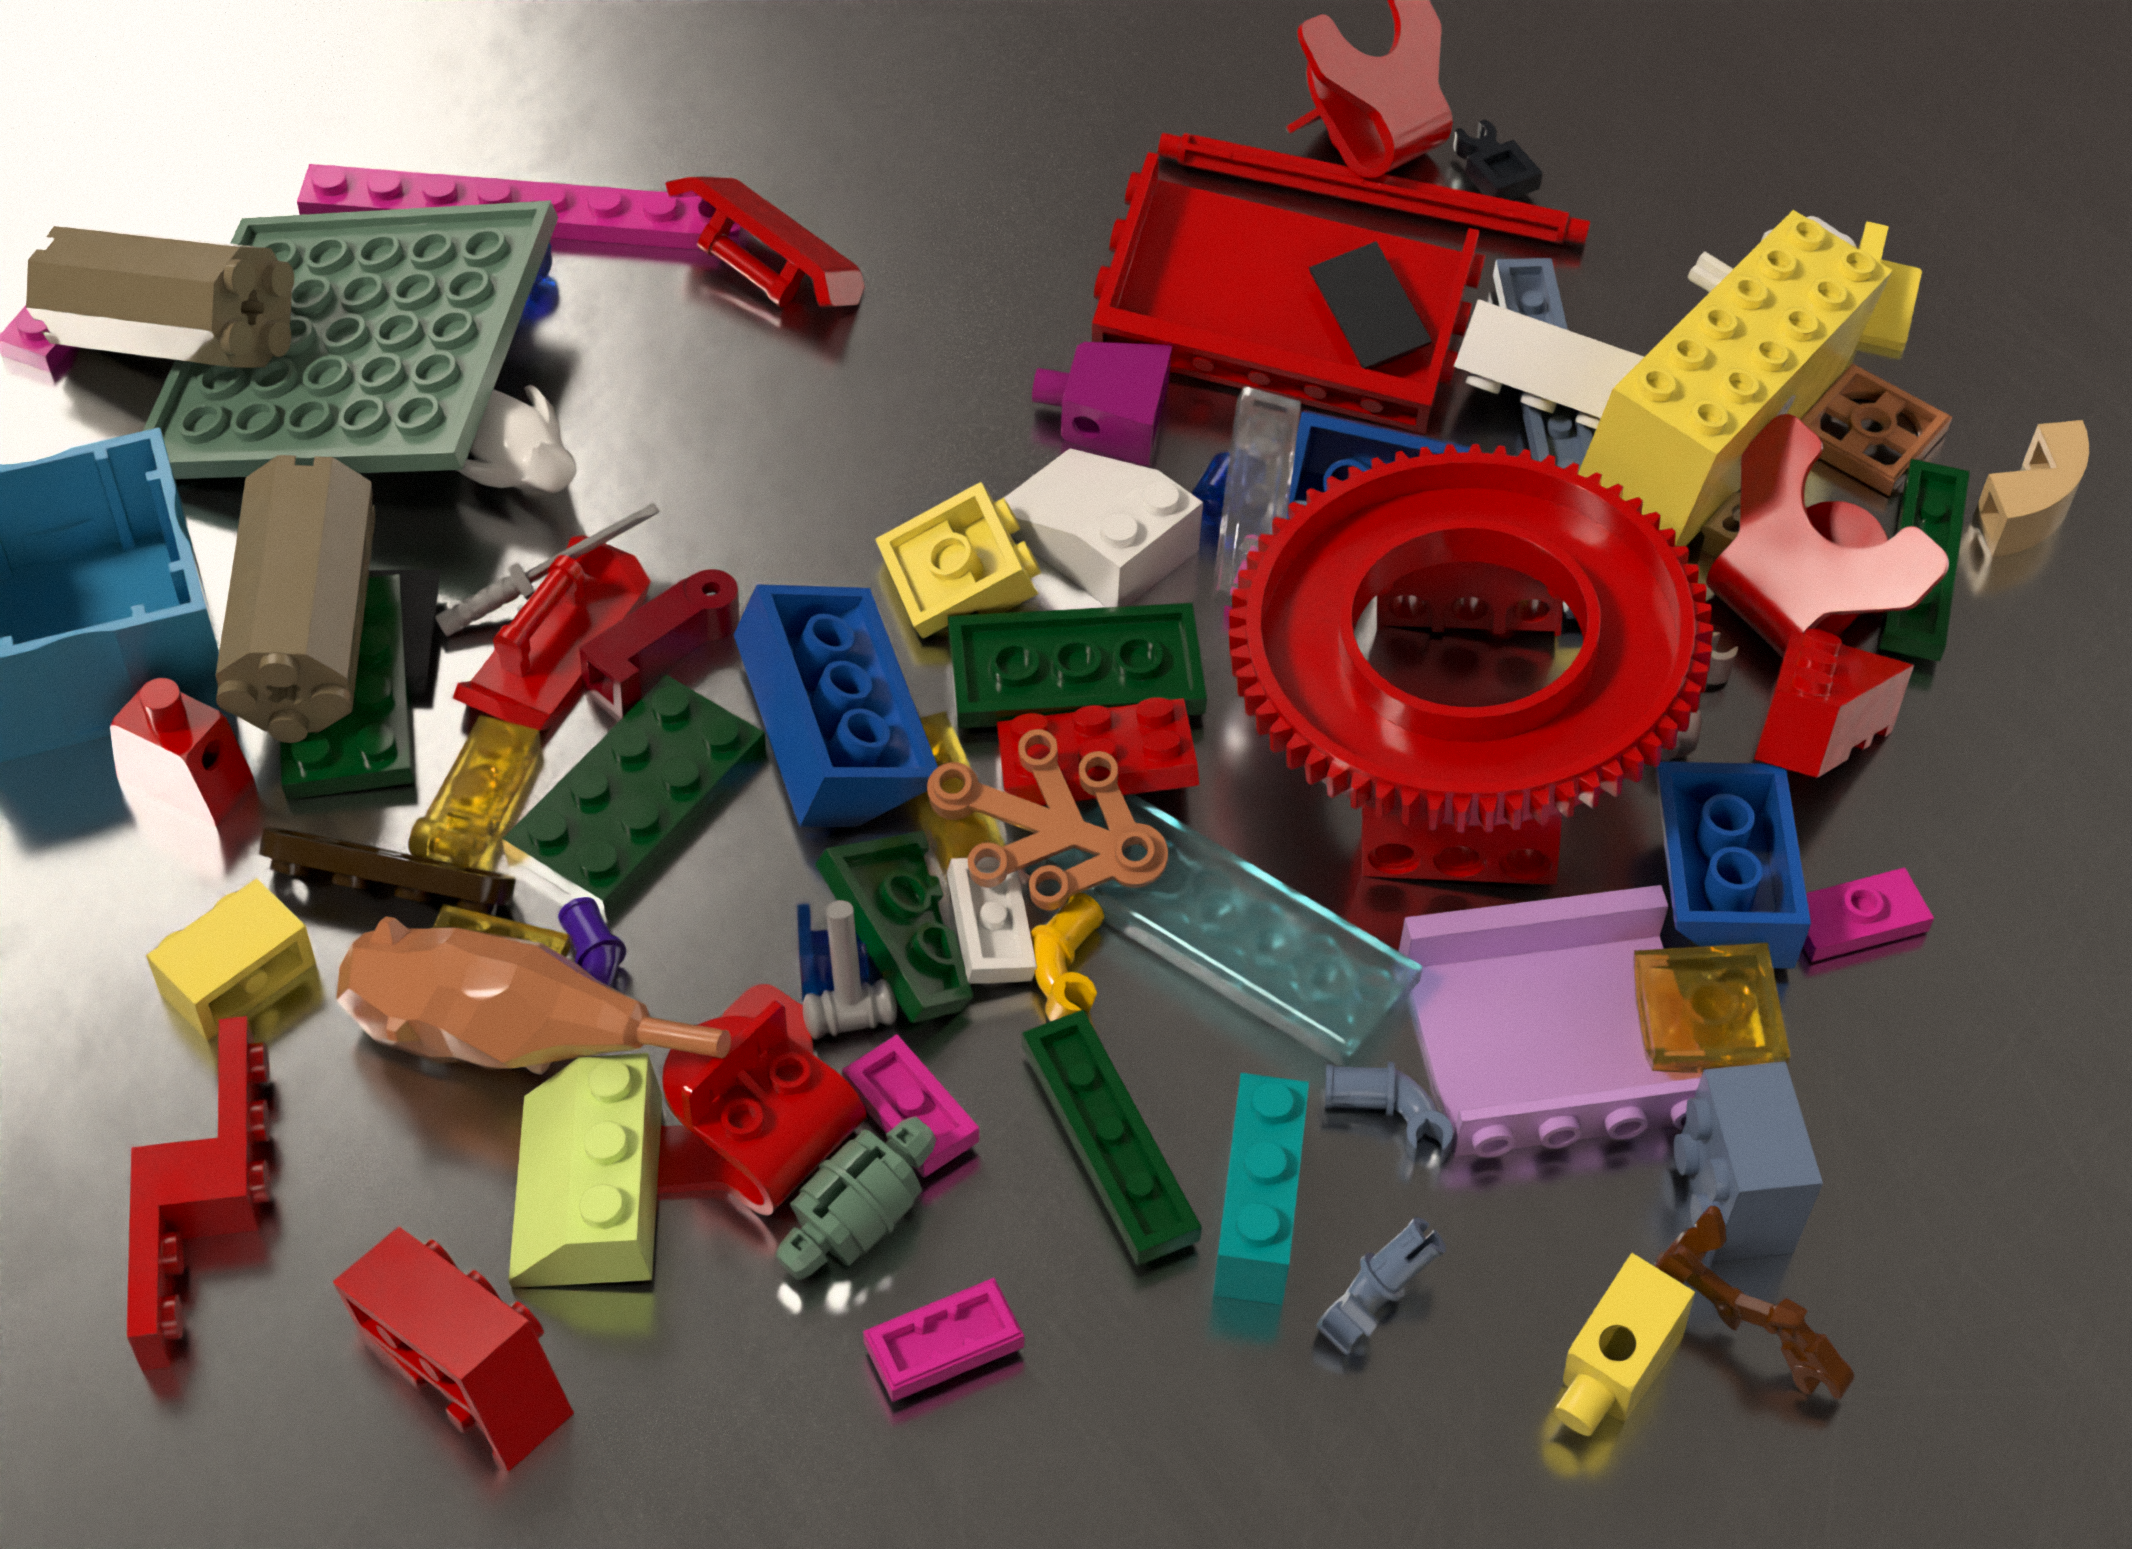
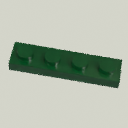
M1915 459L1910 460L1905 475L1897 533L1910 526L1921 529L1946 552L1949 559V568L1943 579L1916 607L1905 611L1884 613L1880 649L1939 662L1942 659L1948 637L1970 475L1968 470Z
M1084 1010L1022 1032L1021 1047L1136 1265H1141L1200 1241L1202 1226Z

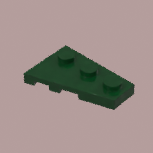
M925 831L826 848L815 863V866L837 901H847L853 906L855 931L880 973L892 988L894 996L910 1022L915 1023L961 1012L973 997V993L967 979L955 932L944 925L938 903L944 895L939 878L937 876H930L926 866L924 855L930 848Z

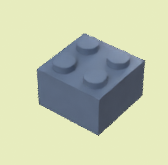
M1786 1061L1704 1069L1695 1097L1689 1098L1687 1101V1120L1682 1134H1677L1674 1139V1156L1680 1175L1689 1176L1693 1190L1690 1203L1693 1227H1696V1221L1708 1207L1716 1206L1720 1209L1726 1226L1727 1240L1722 1248L1710 1251L1712 1262L1794 1253L1823 1182Z

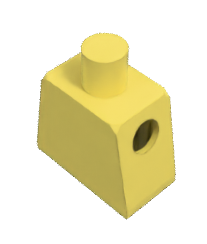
M1631 1253L1568 1351L1563 1382L1568 1387V1390L1554 1409L1556 1416L1569 1428L1585 1436L1592 1435L1606 1412L1618 1420L1625 1421L1683 1339L1695 1291L1634 1253Z

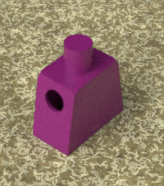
M1083 342L1077 345L1070 373L1037 368L1033 382L1032 402L1062 407L1061 436L1065 441L1139 464L1150 465L1169 390L1172 346Z

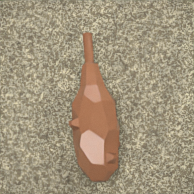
M386 916L379 921L375 931L366 932L351 943L339 966L336 999L372 1039L379 1044L409 1052L436 1063L463 1062L475 1064L489 1070L512 1069L525 1066L532 1073L542 1075L548 1070L551 1062L617 1051L638 1050L644 1044L718 1058L726 1057L731 1045V1036L726 1030L650 1017L646 1004L630 998L596 980L578 964L539 942L461 928H407L396 918Z

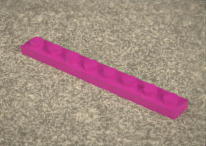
M321 164L308 165L296 201L299 215L551 201L558 216L551 238L701 250L697 246L698 239L716 211L714 206L700 196L674 198L669 197L668 192ZM734 222L728 237L742 247L745 229Z

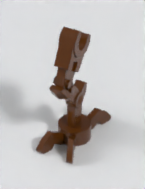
M1708 1207L1696 1221V1227L1689 1228L1687 1231L1684 1230L1667 1250L1659 1252L1654 1259L1657 1262L1654 1267L1683 1284L1686 1281L1715 1305L1718 1315L1730 1329L1736 1331L1742 1321H1746L1765 1328L1770 1334H1777L1782 1343L1780 1349L1792 1372L1793 1381L1804 1394L1811 1395L1819 1382L1822 1381L1835 1399H1842L1855 1379L1854 1371L1841 1357L1825 1334L1815 1333L1805 1322L1804 1316L1808 1312L1806 1308L1788 1298L1775 1305L1745 1295L1738 1288L1730 1286L1701 1262L1707 1251L1722 1248L1727 1240L1725 1222L1718 1207Z

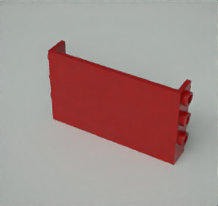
M1148 152L1141 173L1132 171L1127 184L1125 205H1129L1130 208L1126 220L1117 218L1113 226L1109 244V251L1114 252L1111 266L1102 265L1097 275L1093 297L1099 300L1092 321V342L1172 346L1171 372L1426 434L1439 385L1441 383L1450 386L1456 368L1454 365L1459 352L1450 350L1453 335L1464 337L1473 303L1463 301L1466 288L1477 289L1483 271L1486 255L1476 253L1480 230L1469 228L1463 250L1457 251L1159 180V154ZM1377 241L1430 336L1432 344L1417 349L1401 359L1368 370L1361 367L1313 279L1309 267Z

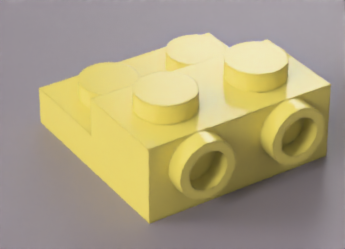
M982 482L875 539L910 620L922 639L948 626V616L969 615L976 610L979 614L1004 613L1038 594L1031 578L1042 573L1027 543L1022 541L1015 545L1011 534L1021 530L1020 525L1006 499L1003 497L994 502Z

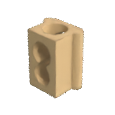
M1733 492L1701 528L1702 533L1705 535L1701 550L1716 559L1739 533L1730 532V529L1733 526L1740 527V492Z

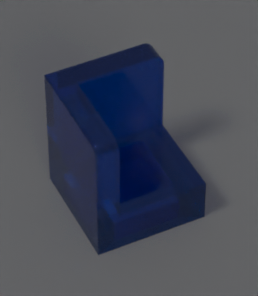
M810 903L797 904L802 1001H804L805 996L809 993L821 996L825 990L834 991L828 930L812 931ZM856 933L860 981L862 985L864 982L868 983L867 946Z

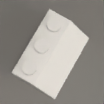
M1478 299L1454 367L1468 371L1469 374L1465 383L1499 394L1501 385L1505 384L1524 391L1520 402L1553 413L1556 404L1559 403L1579 410L1575 422L1596 429L1612 389L1644 357Z

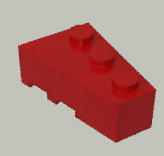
M399 1226L332 1281L357 1329L416 1385L425 1379L453 1400L446 1408V1412L459 1426L463 1428L472 1419H475L480 1424L493 1449V1458L508 1472L574 1414L538 1340L544 1335V1330L533 1313L518 1301L508 1306L500 1300L493 1286L476 1270L472 1269L467 1274H464L457 1269L450 1255L433 1239H428L423 1244Z

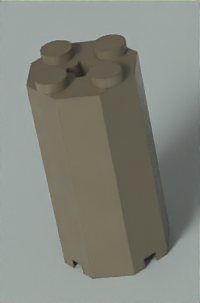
M54 226L46 236L47 238H54L47 249H36L28 259L26 309L34 320H41L45 323L50 332L42 331L48 342L52 344L234 368L266 367L273 356L281 357L285 355L291 344L290 316L294 272L289 263L278 261L271 248L86 227Z
M277 455L245 479L216 669L218 684L216 703L222 710L232 713L262 731H268L271 737L286 743L302 741L306 738L307 732L319 733L351 713L353 707L376 516L374 505L372 506V482L333 457L314 456L313 466L295 465L296 456Z

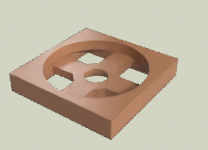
M1852 363L1800 420L1822 440L1823 452L1819 458L1882 493L1891 496L1905 480L1910 460L1921 461L1948 431L1952 416ZM1867 399L1874 400L1877 402L1859 405L1851 400ZM1900 412L1912 422L1918 436L1897 426L1896 416ZM1824 413L1848 425L1849 432L1841 441L1821 430L1820 419ZM1868 419L1875 420L1881 424L1883 429L1879 432H1869L1861 426V422ZM1871 444H1884L1902 454V456L1895 464L1883 465L1863 453Z

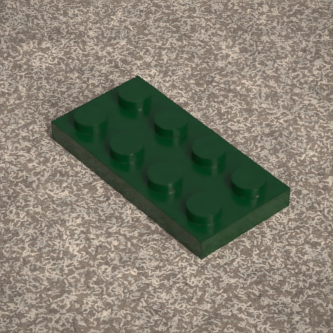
M400 574L368 578L352 712L319 733L307 732L306 738L302 741L295 743L280 741L281 786L286 800L415 783L409 681L406 679Z
M1193 602L948 616V638L957 728L997 726V722L1013 720L1017 716L1028 713L1047 716L1076 712L1082 707L1091 705L1106 708L1133 705L1154 697L1169 700L1184 698L1187 715L1206 714L1207 693Z
M665 675L502 838L505 854L576 898H593L598 904L600 913L606 916L766 748L765 732L670 676Z

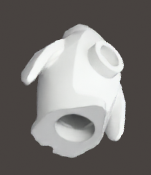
M532 385L524 388L527 397L532 402V406L493 389L469 452L475 460L466 459L463 470L457 471L482 485L491 487H516L526 490H539L545 493H556L563 490L573 480L577 470L572 454L563 447L560 428L553 406Z

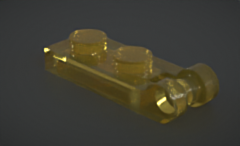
M480 715L425 816L419 817L415 821L409 836L408 849L410 854L425 858H433L435 854L450 857L452 864L469 868L477 867L541 748L539 730ZM449 829L457 830V831H459V832H458V833L452 832V831H449Z

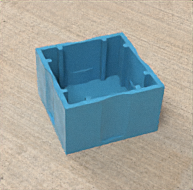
M158 427L71 447L60 453L34 461L0 464V763L111 736L110 725L113 718L146 682L156 678L173 680L178 685L181 693L210 707L219 709L220 707L216 703L218 690L216 669L220 647L161 428Z

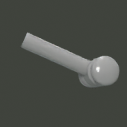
M834 901L826 907L834 991L825 990L821 996L809 993L803 1001L804 1023L811 1037L816 1040L823 1038L827 1033L836 1037L839 1033L868 1027L874 1029L878 1023L892 1025L897 1016L896 997L886 980L880 979L874 985H870L867 982L861 985L853 906L847 901Z

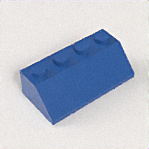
M756 584L735 630L734 638L799 827H858L926 792L929 777L938 766L871 589Z

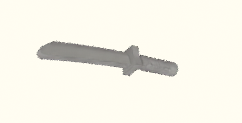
M655 503L649 504L527 572H524L521 565L517 562L507 568L510 576H505L494 582V585L485 587L478 591V594H473L462 600V603L455 604L452 608L437 614L435 618L445 635L449 637L461 630L462 627L470 625L469 623H472V621L475 622L486 616V613H491L502 607V604H507L518 598L520 594L527 600L535 592L532 583L548 575V568L557 556L566 555L576 560L659 513V510Z

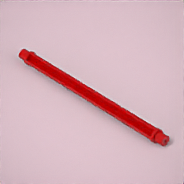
M1162 133L1158 145L1157 154H1159V157L1177 160L1178 165L1561 245L1563 241L1585 245L1590 226L1589 220L1569 217L1570 212L1386 174L1375 178H1366L1354 173L1348 166L1184 133L1183 136Z

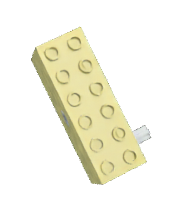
M1795 210L1785 217L1734 269L1709 253L1703 252L1698 258L1696 265L1690 270L1687 278L1709 292V294L1612 389L1580 467L1579 475L1587 478L1598 472L1602 474L1601 486L1609 488L1616 484L1622 485L1623 500L1627 501L1636 497L1643 500L1642 515L1653 512L1660 514L1659 530L1673 528L1676 532L1675 546H1687L1729 496L1741 488V457L1750 442L1776 416L1791 414L1801 419L1843 374L1893 270L1872 258L1867 252L1857 249L1824 229L1816 221L1806 218Z

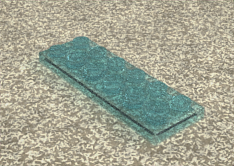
M1123 795L1135 823L1149 825L1163 836L1168 848V862L1160 878L1150 885L1131 888L1123 886L1112 879L1081 892L1092 897L1100 905L1105 915L1103 921L1338 1066L1350 1067L1419 983L1423 966L1137 795ZM1097 799L1075 801L1084 822L1109 830ZM1130 845L1123 851V855L1128 860L1139 861L1147 855V851L1140 845ZM1072 848L1025 867L1023 872L1031 876L1037 868L1045 865H1053L1065 871L1096 855ZM1049 879L1041 882L1057 893L1061 889V885L1055 880Z

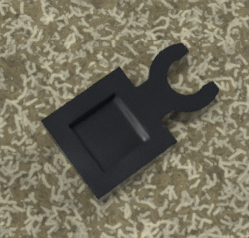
M1485 119L1479 121L1477 138L1468 136L1462 128L1456 129L1453 149L1460 158L1467 160L1465 173L1484 195L1512 200L1540 189L1543 172L1514 139L1500 144L1496 140L1497 130L1491 122Z

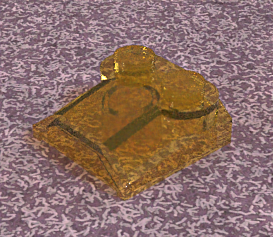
M1768 943L1634 950L1635 1002L1644 1055L1652 1071L1703 1073L1704 1069L1785 1061L1788 1067L1790 1051Z

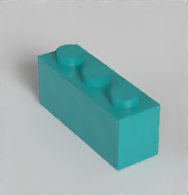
M1240 1073L1212 1296L1283 1305L1290 1263L1309 1090L1308 1081Z

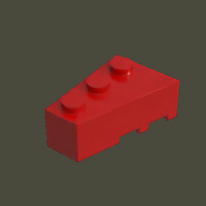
M1808 629L1805 633L1792 630L1772 691L1754 759L1816 778L1820 777L1848 760L1852 747L1864 750L1871 745L1875 733L1884 737L1892 733L1914 665L1843 645L1842 640L1838 636L1823 630Z

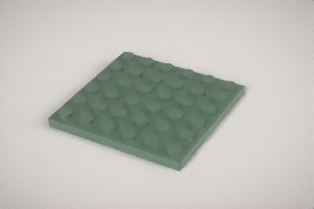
M534 201L241 218L230 244L271 248L278 261L289 263L293 269L294 285L291 297L290 347L285 355L281 357L273 356L266 367L234 368L175 360L143 431L161 428L175 479L247 477L277 455L296 456L295 465L313 466L314 456L333 457L357 473L463 470L558 220L552 202Z

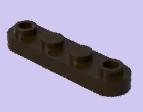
M263 828L259 855L271 859L270 870L296 876H309L311 868L333 872L332 883L358 889H371L374 880L396 885L394 895L403 899L434 902L435 893L458 898L457 909L481 915H496L498 905H511L516 884V877L496 871L284 828Z

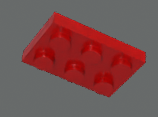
M1154 697L1145 699L1138 704L1110 708L1091 705L1082 707L1076 712L1047 716L1028 713L1017 716L1013 720L997 722L1004 791L1041 806L1047 804L1033 773L1027 771L1022 766L1018 751L1019 741L1022 736L1035 729L1048 731L1056 739L1058 748L1057 763L1074 801L1096 799L1095 795L1087 793L1082 788L1079 780V764L1087 754L1095 751L1106 752L1116 760L1118 766L1117 785L1122 795L1200 786L1198 763L1184 698L1169 700ZM1036 744L1028 749L1027 755L1033 759H1042L1049 754L1050 749L1045 745ZM1095 766L1087 772V776L1093 781H1103L1111 774L1103 766Z

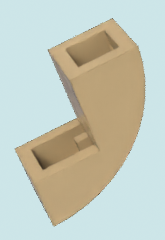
M2083 420L2038 424L2023 461L2025 470L1988 474L1974 515L1992 558L2014 554L2035 546L2050 536L2063 522L2088 463L2089 440Z

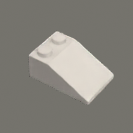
M1069 448L1004 497L1021 530L1011 534V536L1019 542L1025 541L1032 552L1106 607L1129 606L1199 550L1203 502L1159 470Z

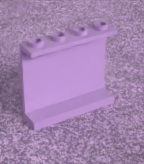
M1662 885L1405 917L1398 957L1442 1114L1452 1124L1453 1138L1451 1148L1454 1157L1476 1154L1480 1157L1490 1158L1500 1156L1516 1148L1543 1145L1544 1147L1554 1149L1569 1146L1582 1139L1609 1136L1613 1139H1628L1644 1131L1670 1127L1683 1130L1687 1120V1101L1689 1098L1695 1097L1704 1067L1660 939V933L1669 907Z

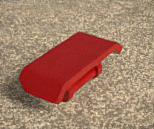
M685 177L665 183L669 197L688 198L700 196L716 208L710 222L705 226L698 239V248L709 256L715 255L768 294V299L779 307L786 306L792 300L800 287V282L805 273L813 279L819 307H842L859 304L865 289L860 268L738 179L730 177ZM734 222L787 259L780 274L728 237Z
M573 536L570 538L566 549L583 541L588 536ZM605 543L576 560L566 555L557 556L548 568L547 577L511 623L502 626L493 638L495 649L471 681L457 683L452 698L512 724L538 731L548 729L582 686L579 647L639 609L645 601L651 580L637 557Z

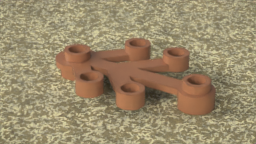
M1035 729L1025 733L1019 741L1018 751L1022 766L1027 771L1033 773L1048 808L979 783L976 773L969 766L962 763L950 762L936 768L929 777L927 783L929 801L932 809L939 816L948 820H960L977 811L1035 833L1003 847L988 842L975 846L968 856V868L970 877L979 886L986 888L995 887L1001 884L1008 874L1072 848L1096 855L1065 871L1053 865H1045L1037 868L1032 873L1029 879L1031 900L1037 907L1043 910H1055L1063 906L1068 897L1112 879L1123 886L1131 888L1150 885L1159 879L1166 869L1168 848L1163 836L1149 825L1135 823L1117 785V762L1106 752L1095 751L1084 756L1079 764V780L1082 788L1087 793L1096 796L1109 830L1083 821L1057 763L1058 748L1056 739L1051 733L1042 729ZM1036 744L1045 745L1050 749L1049 754L1042 759L1029 757L1027 751ZM1095 766H1103L1111 773L1103 781H1093L1087 776V772ZM951 778L961 779L965 783L964 788L954 794L943 791L941 787L946 780ZM1130 845H1140L1146 849L1147 855L1139 861H1131L1123 855V851ZM985 857H993L1000 862L999 868L992 873H982L976 868V865ZM1044 880H1055L1061 885L1060 891L1053 896H1044L1037 891L1038 885Z

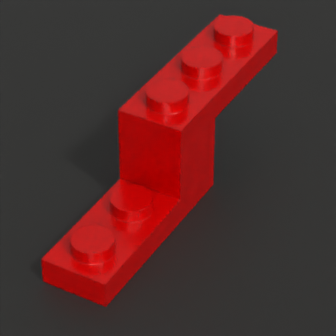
M247 1016L219 1019L218 1137L131 1147L127 1339L141 1371L171 1367V1339L182 1338L183 1312L179 1295H172V1275L183 1274L184 1270L182 1239L258 1231L259 1203L270 1201L268 1165L266 1160H259V1142L270 1140V1119L266 1100H258V1084L268 1083L270 1080L269 1055L265 1041H254Z

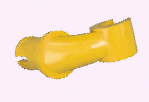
M1080 892L1069 897L1066 904L1046 925L1035 926L1030 932L1037 968L1034 971L1040 989L1047 998L1045 1012L1050 1021L1082 1009L1090 1013L1097 995L1094 983L1087 976L1081 973L1068 972L1067 970L1075 961L1074 951L1094 929H1097L1103 923L1102 921L1105 917L1098 902L1085 893ZM1069 1001L1077 1003L1082 1009Z

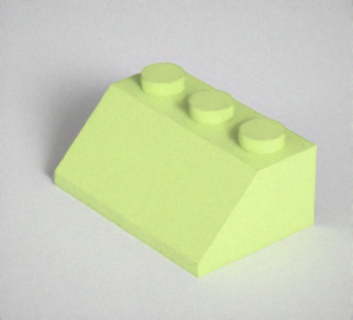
M648 1053L578 1057L524 1096L509 1269V1284L511 1288L652 1280L662 1093Z

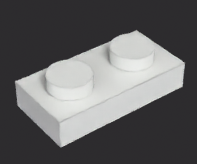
M985 857L977 863L976 868L982 873H992L999 868L1000 862L996 858ZM951 858L947 877L968 982L975 984L1032 981L1037 964L1018 871L1008 874L1001 884L986 888L977 885L970 877L968 858Z

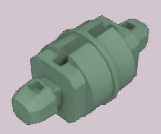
M914 1116L902 1120L886 1134L888 1140L886 1143L869 1130L864 1129L854 1140L848 1141L830 1160H824L819 1165L820 1170L799 1190L800 1194L790 1203L802 1228L794 1227L779 1244L776 1258L785 1270L798 1280L806 1278L828 1261L825 1257L828 1251L843 1264L850 1266L859 1255H865L884 1235H888L894 1230V1224L914 1205L913 1200L922 1192V1188L911 1167L919 1168L934 1149L936 1138L933 1131L926 1124Z

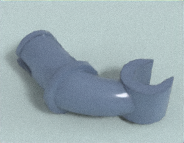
M1387 1061V1068L1342 1067L1326 1064L1325 1109H1332V1107L1386 1109V1116H1393V1111L1395 1110L1402 1114L1407 1122L1405 1149L1412 1162L1415 1163L1417 1141L1426 1133L1441 1144V1164L1444 1163L1450 1155L1452 1147V1124L1445 1115L1437 1111L1434 1102L1422 1087L1409 1076L1395 1068L1394 1061Z
M1420 1217L1412 1219L1408 1226L1377 1254L1366 1253L1360 1259V1271L1345 1294L1336 1300L1319 1319L1316 1327L1344 1355L1350 1354L1351 1346L1362 1333L1369 1337L1378 1324V1319L1374 1314L1389 1300L1398 1302L1405 1295L1404 1286L1435 1258H1439L1446 1252L1445 1243L1435 1229L1427 1237L1424 1236L1423 1232L1430 1225Z

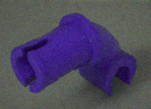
M579 897L573 899L561 908L558 920L577 953L575 963L596 980L611 987L618 966L624 961L627 954L626 946L620 937L612 935L600 914L597 902L593 898Z

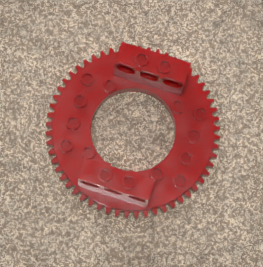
M1447 444L1442 454H1432L1428 447H1421L1418 457L1408 458L1403 451L1396 452L1395 462L1385 464L1378 457L1371 459L1370 470L1363 472L1355 466L1349 467L1348 479L1344 481L1330 476L1326 479L1327 491L1323 493L1310 488L1306 491V506L1291 502L1288 505V519L1275 517L1272 520V535L1260 534L1258 537V551H1249L1247 554V570H1239L1238 589H1233L1232 609L1229 610V652L1232 676L1236 677L1238 697H1244L1246 715L1256 717L1257 733L1259 735L1269 734L1270 750L1273 753L1286 750L1288 768L1292 770L1303 766L1306 772L1307 783L1312 785L1322 781L1327 784V795L1334 798L1342 793L1350 798L1351 808L1357 810L1362 806V877L1557 885L1562 814L1567 818L1574 816V807L1582 803L1587 804L1591 808L1597 807L1599 805V795L1605 791L1615 797L1620 795L1622 781L1625 778L1638 783L1642 780L1644 764L1657 767L1661 762L1662 748L1673 750L1676 747L1678 731L1686 732L1688 730L1691 713H1697L1701 693H1704L1706 689L1712 653L1713 625L1710 624L1712 609L1711 604L1705 603L1707 594L1706 584L1698 583V565L1688 564L1689 549L1687 546H1675L1676 532L1673 528L1659 530L1660 514L1653 512L1642 515L1643 500L1636 497L1625 501L1622 499V485L1616 484L1605 488L1601 486L1602 474L1596 472L1586 478L1579 475V464L1573 462L1563 469L1555 466V456L1548 455L1540 462L1531 459V451L1524 449L1516 457L1507 455L1505 446L1500 445L1492 454L1482 453L1479 444H1472L1469 452L1458 453L1453 444ZM1377 596V630H1383V626L1432 627V632H1444V628L1489 629L1493 631V634H1505L1509 630L1555 631L1554 636H1561L1563 602H1565L1578 621L1584 642L1578 655L1566 671L1540 691L1519 700L1500 705L1458 707L1420 699L1389 683L1364 658L1356 642L1354 631L1362 612L1370 601Z

